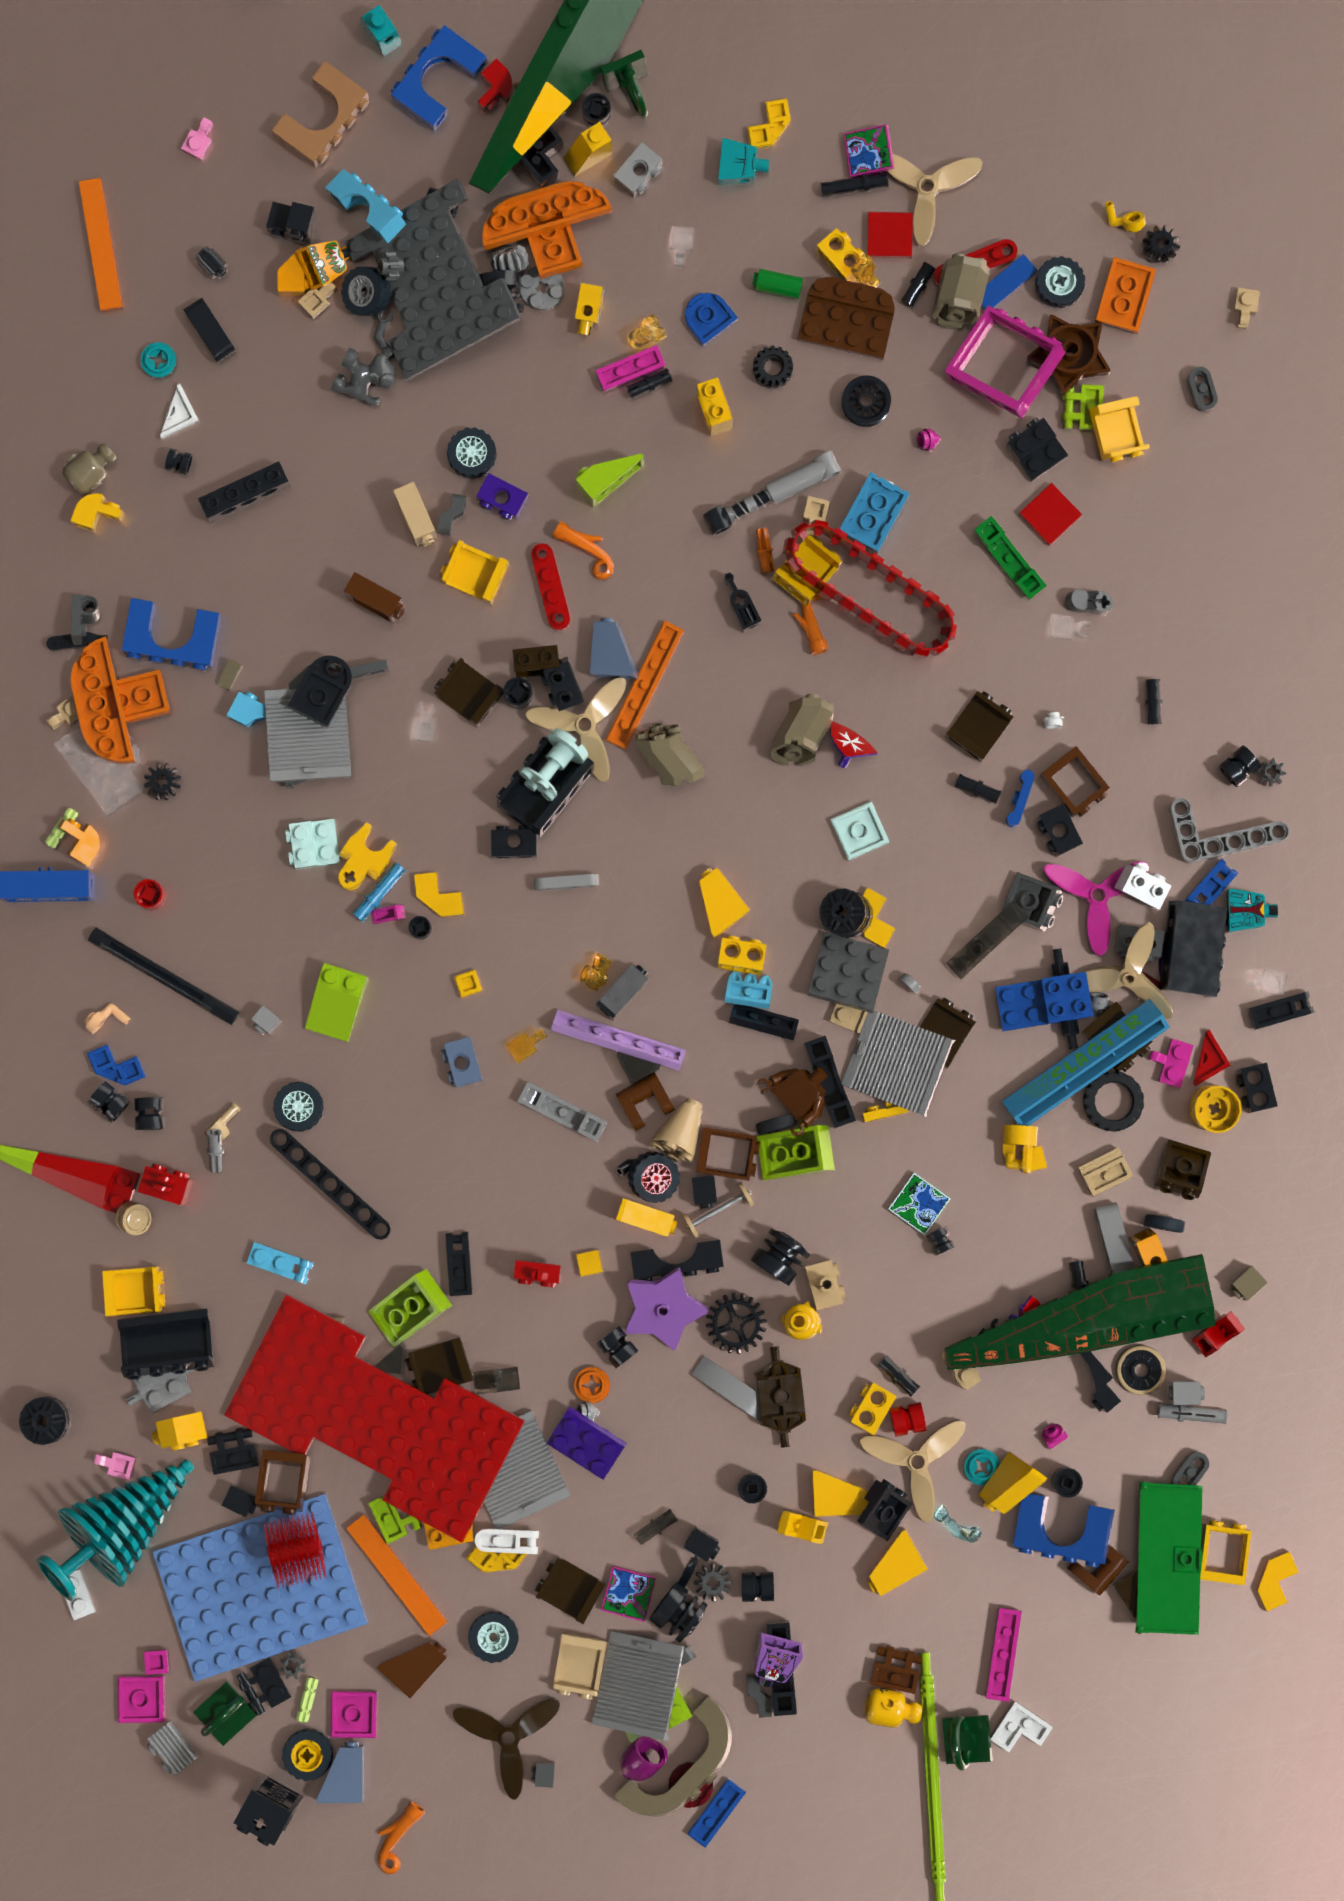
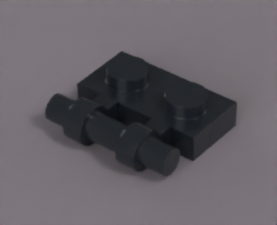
M237 1428L234 1432L224 1434L223 1432H217L214 1436L207 1437L208 1446L217 1444L218 1451L209 1453L213 1475L259 1466L255 1443L245 1444V1438L253 1437L252 1430ZM237 1440L238 1447L225 1448V1442Z
M271 1657L250 1667L253 1677L248 1679L244 1672L236 1675L240 1683L238 1686L241 1691L244 1690L250 1701L248 1704L251 1709L254 1708L257 1716L266 1712L262 1706L263 1702L268 1701L270 1707L273 1708L292 1697ZM255 1683H258L263 1692V1695L257 1697L252 1687Z

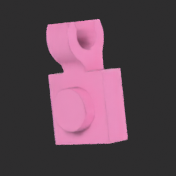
M203 118L197 132L192 129L190 130L181 149L202 160L212 142L207 137L213 126L212 121Z
M113 1452L112 1458L96 1454L94 1463L109 1467L107 1474L126 1480L130 1479L135 1457Z

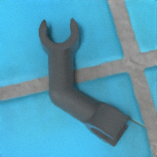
M381 311L377 315L379 322L374 334V340L390 361L395 355L383 335L387 324L392 322L393 315L390 312L389 317L383 320L381 319L383 311Z

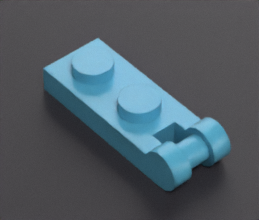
M254 1242L247 1260V1264L303 1284L307 1283L308 1271L312 1269L314 1264L313 1262ZM295 1264L301 1266L298 1274L292 1272Z

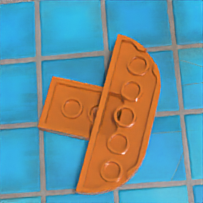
M561 182L520 194L501 202L492 210L491 216L483 226L482 240L484 249L489 250L527 238L540 279L583 267L570 225L611 213L612 208L602 192L588 187L582 182Z
M105 636L86 646L72 667L71 688L80 728L90 749L102 759L117 764L135 763L127 724L171 713L163 676L159 669L116 680L108 640Z

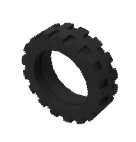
M1110 1071L1088 1084L1083 1096V1108L1087 1118L1096 1127L1105 1131H1121L1132 1126L1140 1118L1144 1108V1094L1140 1085L1133 1077L1123 1072ZM1119 1083L1130 1092L1132 1107L1124 1118L1108 1120L1097 1111L1095 1096L1103 1085Z

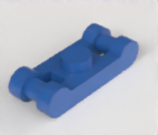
M1025 770L1020 775L1019 780L1022 785L1020 791H1015L1012 799L1015 807L1005 821L1007 826L1011 828L1016 827L1021 820L1034 781V773L1031 770Z
M1221 858L1184 901L1202 904L1197 899V896L1201 893L1206 898L1203 904L1211 905L1237 876L1238 872L1235 869L1231 870ZM1219 871L1226 876L1223 881L1216 876Z

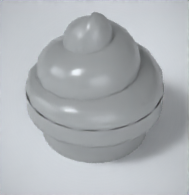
M1100 992L1091 993L1093 1014L1099 1016L1109 1008V996Z
M588 1401L578 1404L576 1408L578 1412L592 1421L600 1414L596 1406Z

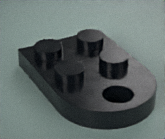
M330 655L316 659L307 670L288 707L328 728L351 687L352 674L348 664L341 658ZM331 664H339L341 671L338 674L330 673L328 668Z

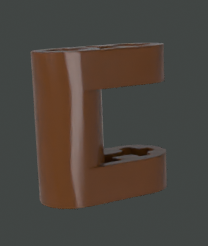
M655 1072L616 1093L635 1131L645 1126L635 1106L652 1096H655L665 1115L675 1110Z
M1109 1545L1106 1563L1100 1564L1092 1574L1077 1561L1076 1563H1071L1067 1569L1096 1594L1101 1596L1129 1561Z

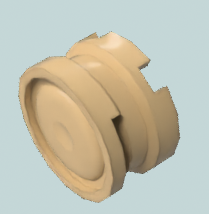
M136 1202L122 1204L115 1216L118 1228L131 1235H140L146 1232L151 1225L152 1219L148 1208Z

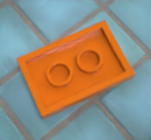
M1113 257L1095 322H1102L1104 325L1138 334L1156 269Z

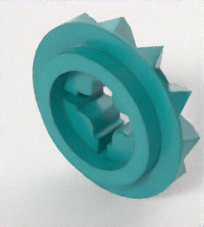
M152 343L141 354V366L148 375L154 378H164L166 375L171 374L176 366L175 352L165 343ZM161 353L162 359L167 363H160L156 369V363L152 359L158 358Z
M978 1449L971 1452L966 1458L964 1471L972 1483L984 1486L994 1474L1000 1462L993 1452L986 1449ZM976 1459L981 1463H985L990 1460V1462L986 1466L989 1475L982 1471L974 1474V1472H976V1469L978 1468L977 1462L975 1461Z

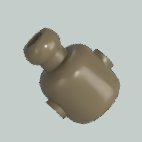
M101 444L93 455L89 451H83L78 455L75 453L67 459V464L64 466L62 474L79 494L83 495L90 491L93 492L97 486L102 485L101 481L106 476V471L103 467L114 462L116 455L106 444Z

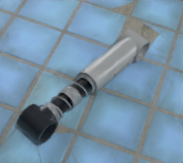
M826 452L816 457L812 462L765 484V488L761 489V492L742 498L741 502H735L733 506L723 507L721 505L706 512L703 517L712 535L720 534L733 526L732 523L736 519L739 520V517L745 514L748 515V513L751 514L759 510V507L766 506L769 502L775 505L821 481H826L838 475L842 470L833 452Z

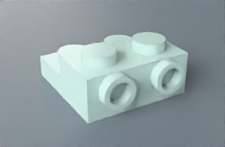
M335 819L289 824V829L285 830L287 843L292 844V851L288 852L290 865H295L296 870L341 864Z

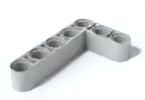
M1179 798L1169 807V815L1179 856L1187 864L1278 844L1289 835L1288 826L1284 822L1278 821L1199 840L1190 802L1184 798ZM1182 804L1186 809L1185 814H1177L1174 809L1175 805ZM1182 825L1190 828V836L1185 837L1181 835L1180 827ZM1274 827L1282 829V838H1276L1273 835L1272 830ZM1252 832H1257L1261 835L1260 843H1254L1251 840L1250 835ZM1230 837H1236L1239 840L1240 845L1238 848H1232L1229 845ZM1209 842L1217 844V853H1210L1207 850ZM1187 847L1195 849V858H1188L1186 856L1185 849Z

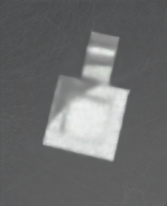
M672 226L670 250L676 251L675 266L684 267L685 252H692L694 228Z

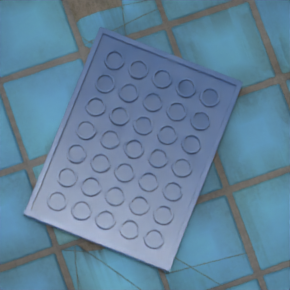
M326 1493L305 1500L303 1512H296V1515L283 1514V1510H275L273 1513H266L153 1551L194 1682L368 1624ZM311 1512H313V1517L316 1520L315 1524L318 1527V1533L322 1542L323 1559H325L324 1565L326 1566L325 1575L327 1577H324V1572L320 1569L322 1576L317 1572L316 1578L311 1572L312 1579L308 1576L306 1577L308 1581H306L304 1573L301 1572L303 1574L301 1575L303 1583L298 1575V1584L295 1582V1577L292 1579L294 1582L290 1579L287 1580L289 1584L282 1578L285 1585L283 1586L280 1583L278 1584L280 1587L276 1586L277 1581L274 1580L275 1574L272 1572L268 1557L264 1525L268 1527L267 1531L269 1532V1527H271L268 1525L269 1523L273 1527L275 1525L273 1521H275L277 1528L280 1527L278 1523L283 1527V1522L288 1526L289 1522L287 1520L292 1523L294 1522L293 1518L298 1528L297 1516L301 1520V1515L305 1517L304 1521L307 1524L306 1513L309 1515V1520L313 1522L311 1520Z

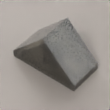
M617 1052L616 1055L631 1085L659 1071L661 1067L660 1064Z
M402 1342L376 1364L375 1367L394 1377H405V1359L407 1358L408 1345Z
M518 1367L473 1372L475 1394L520 1389Z

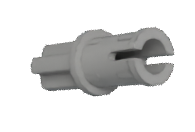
M219 1129L207 1131L208 1148L206 1153L209 1155L210 1171L212 1173H220L222 1171L224 1148L221 1143L222 1133Z

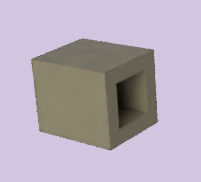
M1249 1266L1230 1283L1233 1287L1231 1292L1237 1299L1241 1300L1243 1298L1245 1301H1248L1268 1282L1253 1266Z

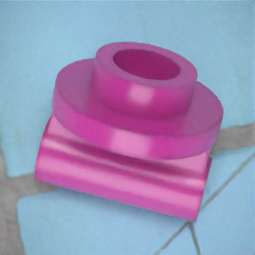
M1059 1424L1047 1426L1042 1433V1438L1049 1450L1069 1438Z

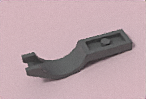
M387 660L349 667L352 679L389 671ZM334 663L328 668L337 673L341 671V668ZM310 665L288 684L289 689L298 688Z

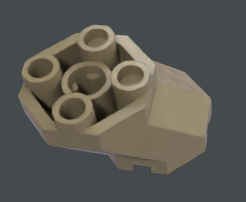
M956 253L952 255L951 259L946 260L942 267L941 278L932 309V318L935 320L937 317L940 326L953 329H962L963 324L968 323L969 327L975 326L980 318V309L989 278L990 268L987 266L985 259L967 257L964 254Z
M807 694L805 697L789 702V711L772 740L771 759L782 765H789V761H794L796 766H803L815 761L816 750L833 722L834 705L819 698L816 694Z
M662 723L651 724L649 729L635 733L638 750L658 773L661 785L677 786L681 785V780L686 779L687 783H692L705 776L701 760L681 737L678 724L662 726Z

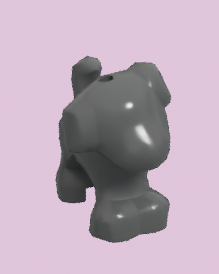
M349 348L341 365L351 371L350 382H347L343 374L338 373L331 390L337 393L349 394L357 400H363L370 406L379 405L381 398H374L368 394L369 385L373 383L384 389L391 388L395 382L396 368L389 362L387 355L383 353L377 354L370 365L361 363L357 359L358 352Z

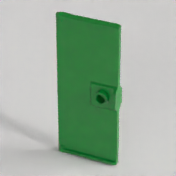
M1139 1482L1135 1633L1199 1635L1203 1486Z

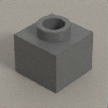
M537 1761L536 1767L532 1766L531 1780L535 1781V1787L553 1788L555 1762Z

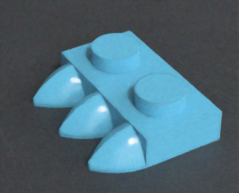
M733 971L728 978L724 1002L769 1009L772 981L768 975H765L757 984L754 974H748L744 981H742L741 974Z

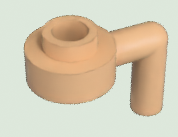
M109 1003L101 1012L99 1011L96 1014L92 1012L86 1018L85 1023L87 1025L85 1029L91 1034L96 1033L110 1014L124 1025L131 1018L113 1003Z

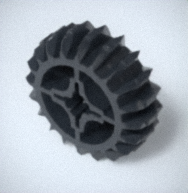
M732 1293V1300L730 1301L728 1296L724 1295L725 1303L723 1304L717 1299L715 1302L719 1305V1308L710 1307V1310L715 1312L714 1316H706L708 1319H713V1323L706 1324L707 1328L713 1327L714 1330L709 1332L708 1336L710 1337L714 1334L717 1336L712 1342L716 1344L720 1340L722 1342L719 1347L720 1350H723L725 1345H728V1353H731L732 1348L736 1347L737 1354H740L741 1346H744L745 1351L748 1352L749 1347L747 1344L751 1343L753 1347H756L757 1344L753 1341L754 1338L762 1340L763 1337L758 1335V1332H766V1328L760 1327V1323H767V1320L759 1319V1316L765 1314L764 1310L756 1311L760 1303L757 1302L752 1306L753 1297H749L748 1301L745 1302V1294L743 1293L740 1296V1300H736V1293ZM733 1304L744 1305L752 1313L746 1316H739L736 1314ZM726 1308L729 1314V1321L717 1327L718 1316ZM731 1312L738 1319L748 1318L740 1324L741 1335L738 1330H735V1327L733 1329L731 1327L725 1329L726 1326L733 1322ZM755 1319L754 1331L746 1339L743 1331L744 1325ZM729 1330L735 1331L740 1342H730L723 1338L721 1333Z

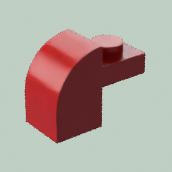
M496 58L481 73V79L490 87L477 101L478 107L484 113L488 109L493 110L499 104L500 98L507 104L513 93L511 74Z
M1232 1311L1218 1317L1215 1320L1216 1326L1204 1328L1192 1339V1342L1205 1358L1218 1351L1227 1341L1245 1330L1240 1320Z

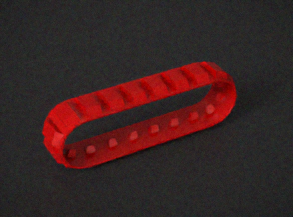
M814 520L810 525L803 522L791 531L792 538L788 537L785 539L782 553L786 554L787 562L784 564L791 574L796 573L801 577L800 582L810 589L816 587L819 590L818 594L826 600L830 601L833 599L838 602L837 607L847 614L849 612L856 615L855 619L863 625L867 626L870 624L875 628L873 632L882 638H891L893 640L892 644L901 651L907 649L911 651V656L926 658L929 653L936 656L949 648L947 643L949 640L955 639L957 625L954 624L953 620L955 614L948 604L944 605L939 601L940 597L932 591L928 590L925 592L922 590L921 584L911 577L909 579L903 577V572L895 566L891 565L888 567L883 563L885 559L876 553L869 554L866 552V546L857 540L850 541L847 539L848 534L838 527L833 529L828 526V522ZM806 531H814L815 536L824 534L831 539L830 543L835 546L838 544L849 551V556L852 558L857 557L868 564V569L871 571L875 569L884 575L887 582L890 584L894 582L904 589L906 595L910 596L912 594L923 602L922 605L924 607L934 609L938 613L936 615L939 621L942 620L944 627H941L940 634L943 635L941 642L938 639L932 641L933 648H926V643L918 642V645L909 640V635L906 633L900 634L891 628L890 622L887 620L881 621L872 615L873 611L868 607L863 609L853 602V597L850 595L844 596L835 589L836 586L831 582L827 584L816 577L817 573L811 570L809 572L802 566L803 562L800 557L796 558L795 552L799 550V544L795 543L797 537L799 536L802 540L808 537Z

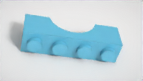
M342 169L325 189L346 210L359 205L369 206L366 222L374 233L389 243L406 225L401 217L403 213L395 205L390 207L388 200L381 194L375 195V190L369 184L363 185L361 183L362 180L354 172L349 174L346 170Z
M246 691L245 694L238 692L227 713V717L249 728L259 721L266 720L265 704L256 701L258 697Z

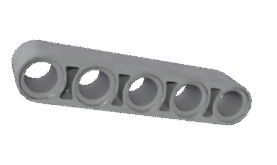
M1117 1202L1095 1207V1215L1110 1272L1135 1268Z

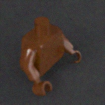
M820 1067L812 1074L806 1069L799 1070L793 1068L782 1070L770 1076L768 1080L765 1078L758 1080L756 1086L765 1084L767 1087L761 1090L760 1093L766 1094L770 1086L774 1087L771 1091L795 1119L800 1122L798 1124L800 1132H795L793 1127L790 1129L793 1135H802L804 1128H808L822 1115L826 1091L820 1083L827 1078V1074Z

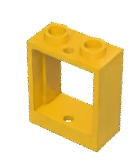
M718 377L697 384L696 396L710 435L714 436L731 430L733 418Z
M1210 1520V1524H1204L1200 1580L1245 1586L1252 1531L1246 1530V1525L1233 1523L1232 1527H1224V1522ZM1210 1531L1242 1535L1238 1574L1206 1570Z

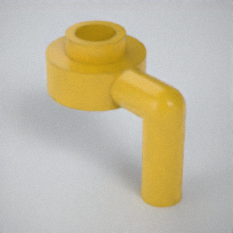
M1108 201L1104 204L1108 224L1111 227L1124 226V229L1127 231L1138 232L1145 226L1144 213L1132 211L1123 217H1116L1113 202Z

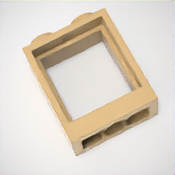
M411 482L393 490L417 547L420 545L427 547L433 544L437 534L415 483Z

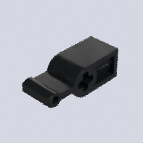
M729 572L725 574L724 581L732 591L730 607L744 633L761 625L762 620L749 594L744 590L737 589L733 581L734 576ZM739 596L740 599L745 598L742 606L739 603L735 604L736 597Z

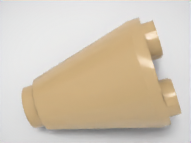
M686 1098L685 1102L679 1105L654 1135L650 1146L655 1150L665 1152L666 1156L674 1162H678L681 1159L691 1163L697 1144L702 1104L694 1099Z

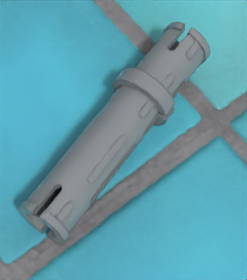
M1159 1404L1158 1418L1178 1419V1422L1190 1420L1227 1423V1410L1187 1407L1185 1405ZM1195 1414H1206V1415H1213V1416H1204V1415H1195Z

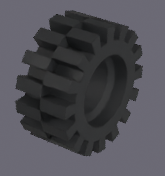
M771 346V348L765 347L757 353L753 363V374L757 382L759 381L762 386L766 385L767 388H779L780 385L783 386L790 380L793 363L791 356L788 355L786 350H782V347L775 348V346ZM776 359L781 363L782 369L777 375H770L765 371L764 365L768 360Z

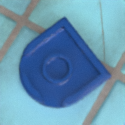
M712 293L695 295L688 302L685 310L686 324L702 346L706 345L738 320V317L724 299Z

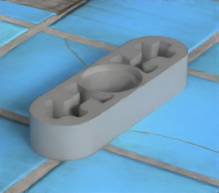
M598 874L534 879L535 891L599 886Z

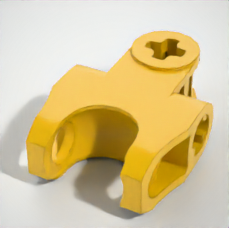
M367 822L358 832L350 837L339 854L347 862L340 870L338 879L341 886L348 891L356 890L367 875L377 881L388 866L397 846V843L391 839L382 850L377 852L369 850L365 845V841L371 832L372 826ZM353 873L355 881L346 883L345 876H350Z

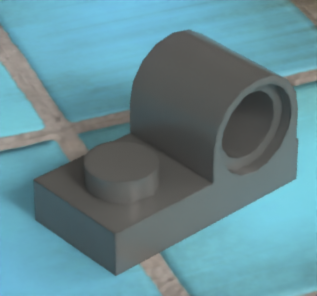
M72 595L71 638L73 645H82L83 637L87 636L86 624H93L100 618L98 601L93 596ZM89 607H90V608H94V609H93L92 611H90V612H85V611H84L86 608H89Z

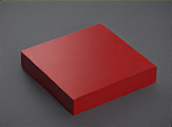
M868 212L867 258H912L913 213Z
M1053 483L1049 484L1019 513L1049 546L1082 516L1080 511Z

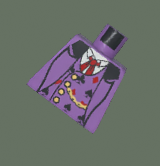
M760 1633L754 1661L755 1675L760 1677L759 1683L764 1687H771L773 1681L787 1682L803 1658L802 1643Z

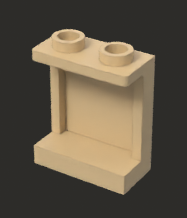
M562 1632L552 1687L557 1689L556 1693L570 1695V1692L579 1693V1697L584 1699H592L593 1696L598 1695L607 1640Z

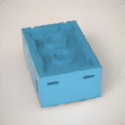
M870 472L840 529L848 534L846 538L850 541L857 540L866 546L865 550L878 554L910 493L905 490L900 491L901 488L894 485L893 482L881 477L877 478L876 474Z

